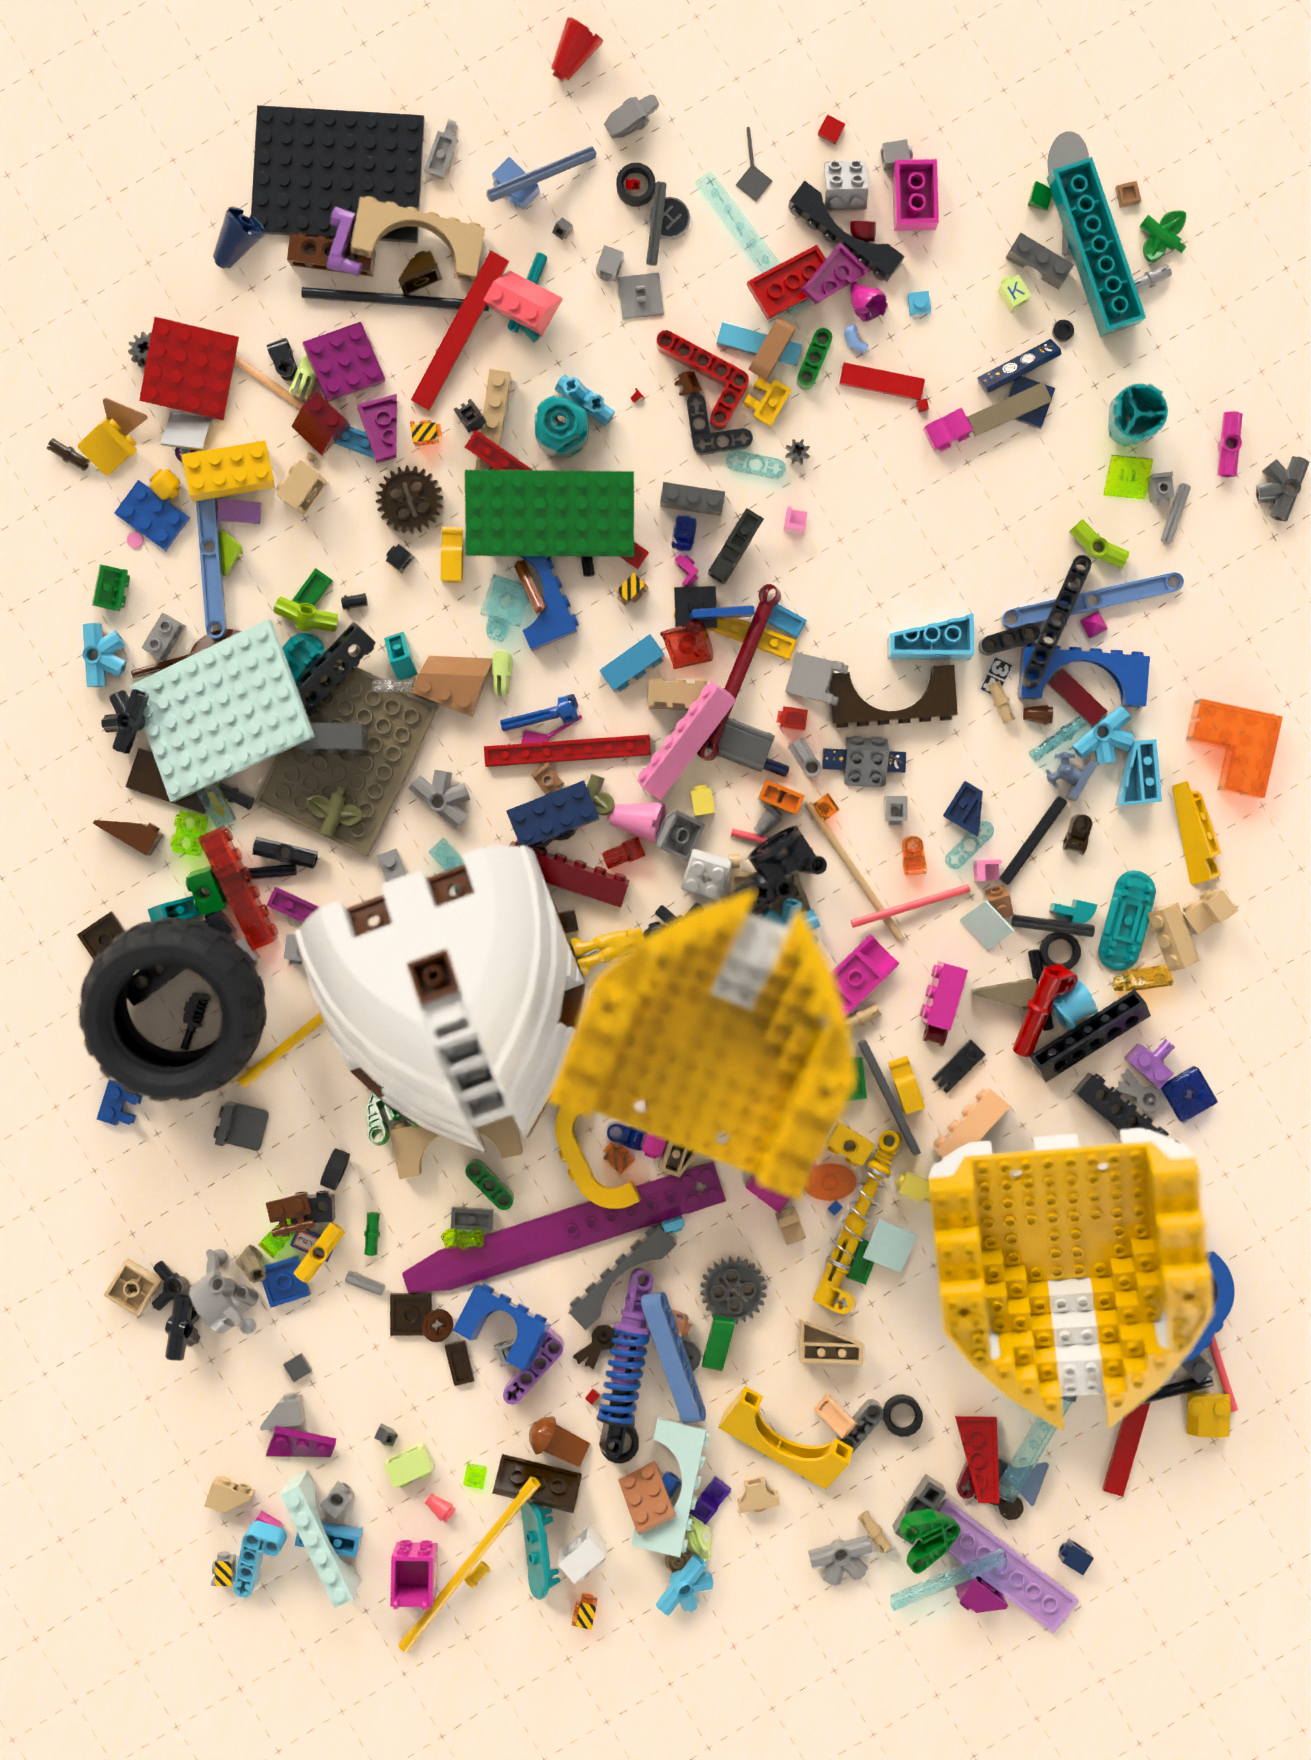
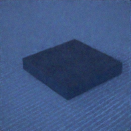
M1020 376L1013 381L1008 398L1036 386L1040 382ZM1045 384L1052 399L1056 388ZM1050 403L1014 420L1041 429Z

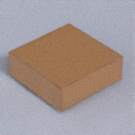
M1137 181L1116 185L1115 190L1120 208L1138 204L1142 201Z

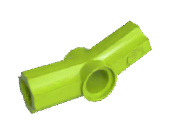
M1081 519L1069 531L1086 550L1090 558L1100 559L1120 569L1127 562L1130 552L1100 537L1084 519ZM1094 543H1098L1101 546L1100 553L1094 551Z
M282 596L277 599L274 605L273 612L295 622V627L299 630L310 631L316 628L332 632L336 631L337 613L316 610L312 604H298Z

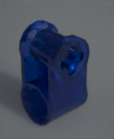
M619 1121L610 1122L606 1128L607 1137L612 1142L641 1151L642 1147L640 1145L644 1134H647V1132ZM615 1126L621 1128V1134L619 1136L611 1135V1128Z

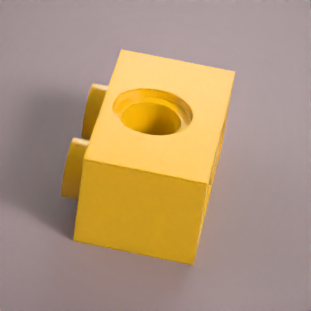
M841 1122L836 1123L826 1143L828 1145L827 1149L837 1156L839 1153L846 1156L845 1161L853 1166L857 1164L863 1166L875 1147L872 1141ZM848 1140L854 1142V1147L851 1150H845L843 1147L844 1143Z

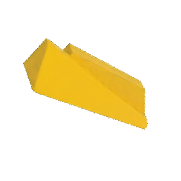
M1188 781L1173 785L1172 792L1190 884L1193 885L1216 878L1221 873L1214 856L1222 853L1202 794L1198 790L1192 791Z

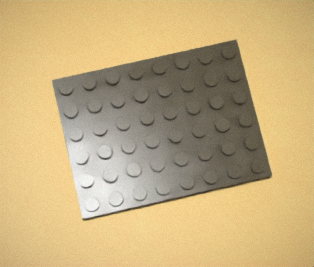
M342 660L336 661L334 667H339ZM357 667L351 670L345 676V680L340 685H336L331 690L330 696L326 700L321 701L316 706L315 712L307 717L309 723H362L367 725L368 751H362V755L346 754V751H341V755L325 754V751H320V755L304 754V750L298 749V745L276 755L254 803L319 833L325 819L315 818L311 815L306 804L307 798L314 795H323L330 799L331 794L335 793L337 786L345 788L343 796L346 797L344 805L353 804L362 810L365 817L359 824L353 827H346L339 823L334 837L321 835L365 856H369L439 706ZM322 676L319 682H325L328 676ZM313 691L306 692L305 698L312 696Z

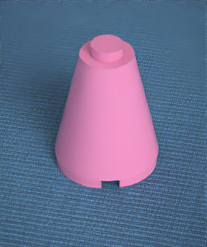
M661 802L615 804L614 811L607 815V820H610V825L657 844L656 836L667 813L666 804Z

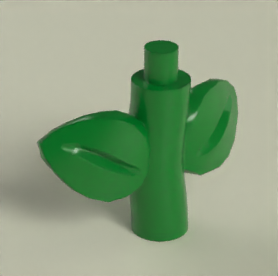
M1174 210L1167 212L1163 215L1160 223L1148 214L1139 227L1150 236L1143 244V254L1149 263L1159 260L1165 254L1166 247L1171 251L1176 249L1180 253L1185 250L1187 246L1181 243L1182 238L1177 236L1182 231L1186 222L1187 213L1185 211Z

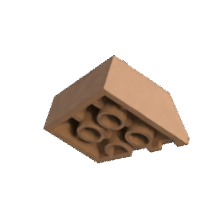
M429 655L418 674L411 693L473 717L492 668L493 658Z

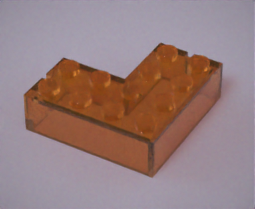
M1206 699L1194 700L1190 719L1200 718V721L1189 723L1186 741L1226 750L1217 790L1255 799L1265 798L1283 716Z

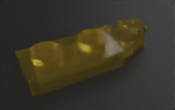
M1167 965L1127 970V973L1122 974V976L1113 977L1112 986L1114 991L1144 990L1172 986L1174 980L1171 972L1168 971Z

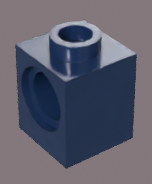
M1070 1538L1060 1546L1058 1551L1061 1562L1081 1575L1085 1574L1094 1559L1089 1550Z

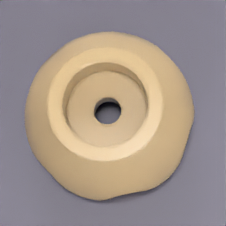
M687 1551L686 1553L682 1552L680 1557L666 1555L665 1565L674 1573L682 1570L691 1557Z

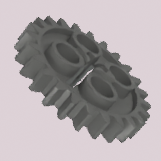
M730 1255L727 1262L721 1257V1264L719 1265L714 1261V1269L707 1267L709 1275H702L706 1282H700V1286L705 1288L700 1291V1295L706 1296L702 1299V1304L708 1303L705 1307L706 1311L713 1309L712 1317L718 1314L719 1316L735 1319L736 1324H738L739 1318H742L745 1323L747 1315L753 1319L752 1312L756 1311L759 1313L760 1309L757 1305H764V1301L761 1298L767 1297V1294L762 1291L767 1289V1285L761 1284L765 1281V1277H758L761 1269L754 1271L755 1263L748 1265L747 1258L742 1263L740 1262V1256H737L736 1261H733ZM729 1271H735L738 1274L733 1280L728 1279L726 1275ZM719 1278L724 1279L725 1282L731 1288L737 1287V1292L743 1297L747 1298L748 1301L745 1302L744 1300H742V1298L734 1291L730 1293L729 1287L725 1285L723 1282H720ZM746 1284H751L754 1287L749 1293L742 1290ZM716 1287H722L724 1293L718 1296L713 1293V1290ZM733 1300L740 1302V1306L736 1309L729 1306Z

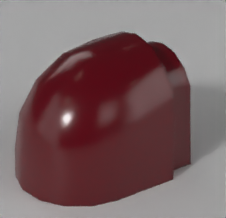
M850 221V234L852 237L864 242H875L876 222Z

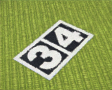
M994 655L978 691L992 697L988 685L1000 681L1004 689L1015 664Z

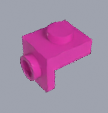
M679 554L675 558L674 563L688 575L681 586L686 587L689 585L691 587L699 578L697 576L699 570L693 566L695 562L689 556L685 555L683 557Z

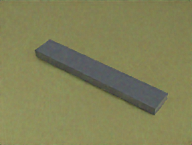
M865 1039L859 1041L857 1044L910 1152L914 1156L920 1154L921 1151Z

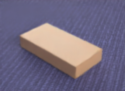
M828 1394L813 1409L842 1439H845L858 1424Z

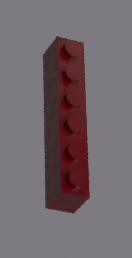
M518 840L516 842L512 841L509 845L520 847ZM529 847L535 852L548 884L621 908L630 880L626 879L625 875L608 873L605 868L595 866V868L587 866V863L581 860H569L567 856L560 853H555V855L548 853V850L542 847Z

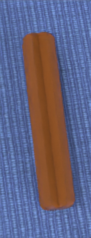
M518 560L515 562L514 568L533 609L537 614L543 613L546 605L524 560Z

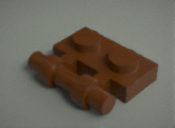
M308 1192L265 1203L270 1223L279 1222V1228L272 1229L273 1237H286L290 1233L298 1231L303 1233L315 1227L313 1219L307 1221L305 1219L306 1214L312 1213ZM297 1217L298 1223L287 1225L286 1219Z

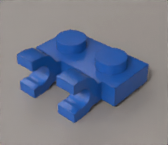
M113 1079L108 1080L96 1119L115 1126L119 1124V1121L127 1125L135 1123L137 1115L124 1112L125 1102L133 1105L141 1104L143 1095L128 1093L122 1089L123 1085Z

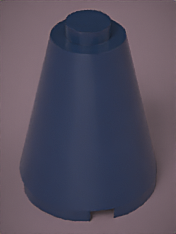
M231 206L226 211L213 253L215 264L223 269L231 268L263 237L265 231L264 226L254 216L250 215L248 218L243 214L244 210L238 207Z

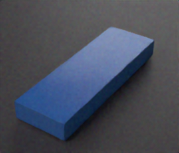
M751 605L693 609L689 613V620L700 621L751 617L755 614V608Z

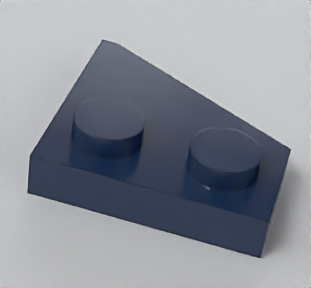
M964 781L944 812L943 817L978 837L983 791Z

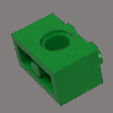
M214 865L192 871L186 877V887L189 892H192L194 906L197 911H200L201 916L226 908L229 901ZM201 888H207L210 894L203 893Z

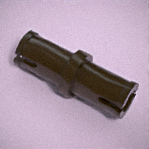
M52 438L48 443L49 446L46 447L47 450L60 456L64 462H70L82 471H85L89 466L88 463L91 462L86 457L77 453L75 448L67 447L55 438Z

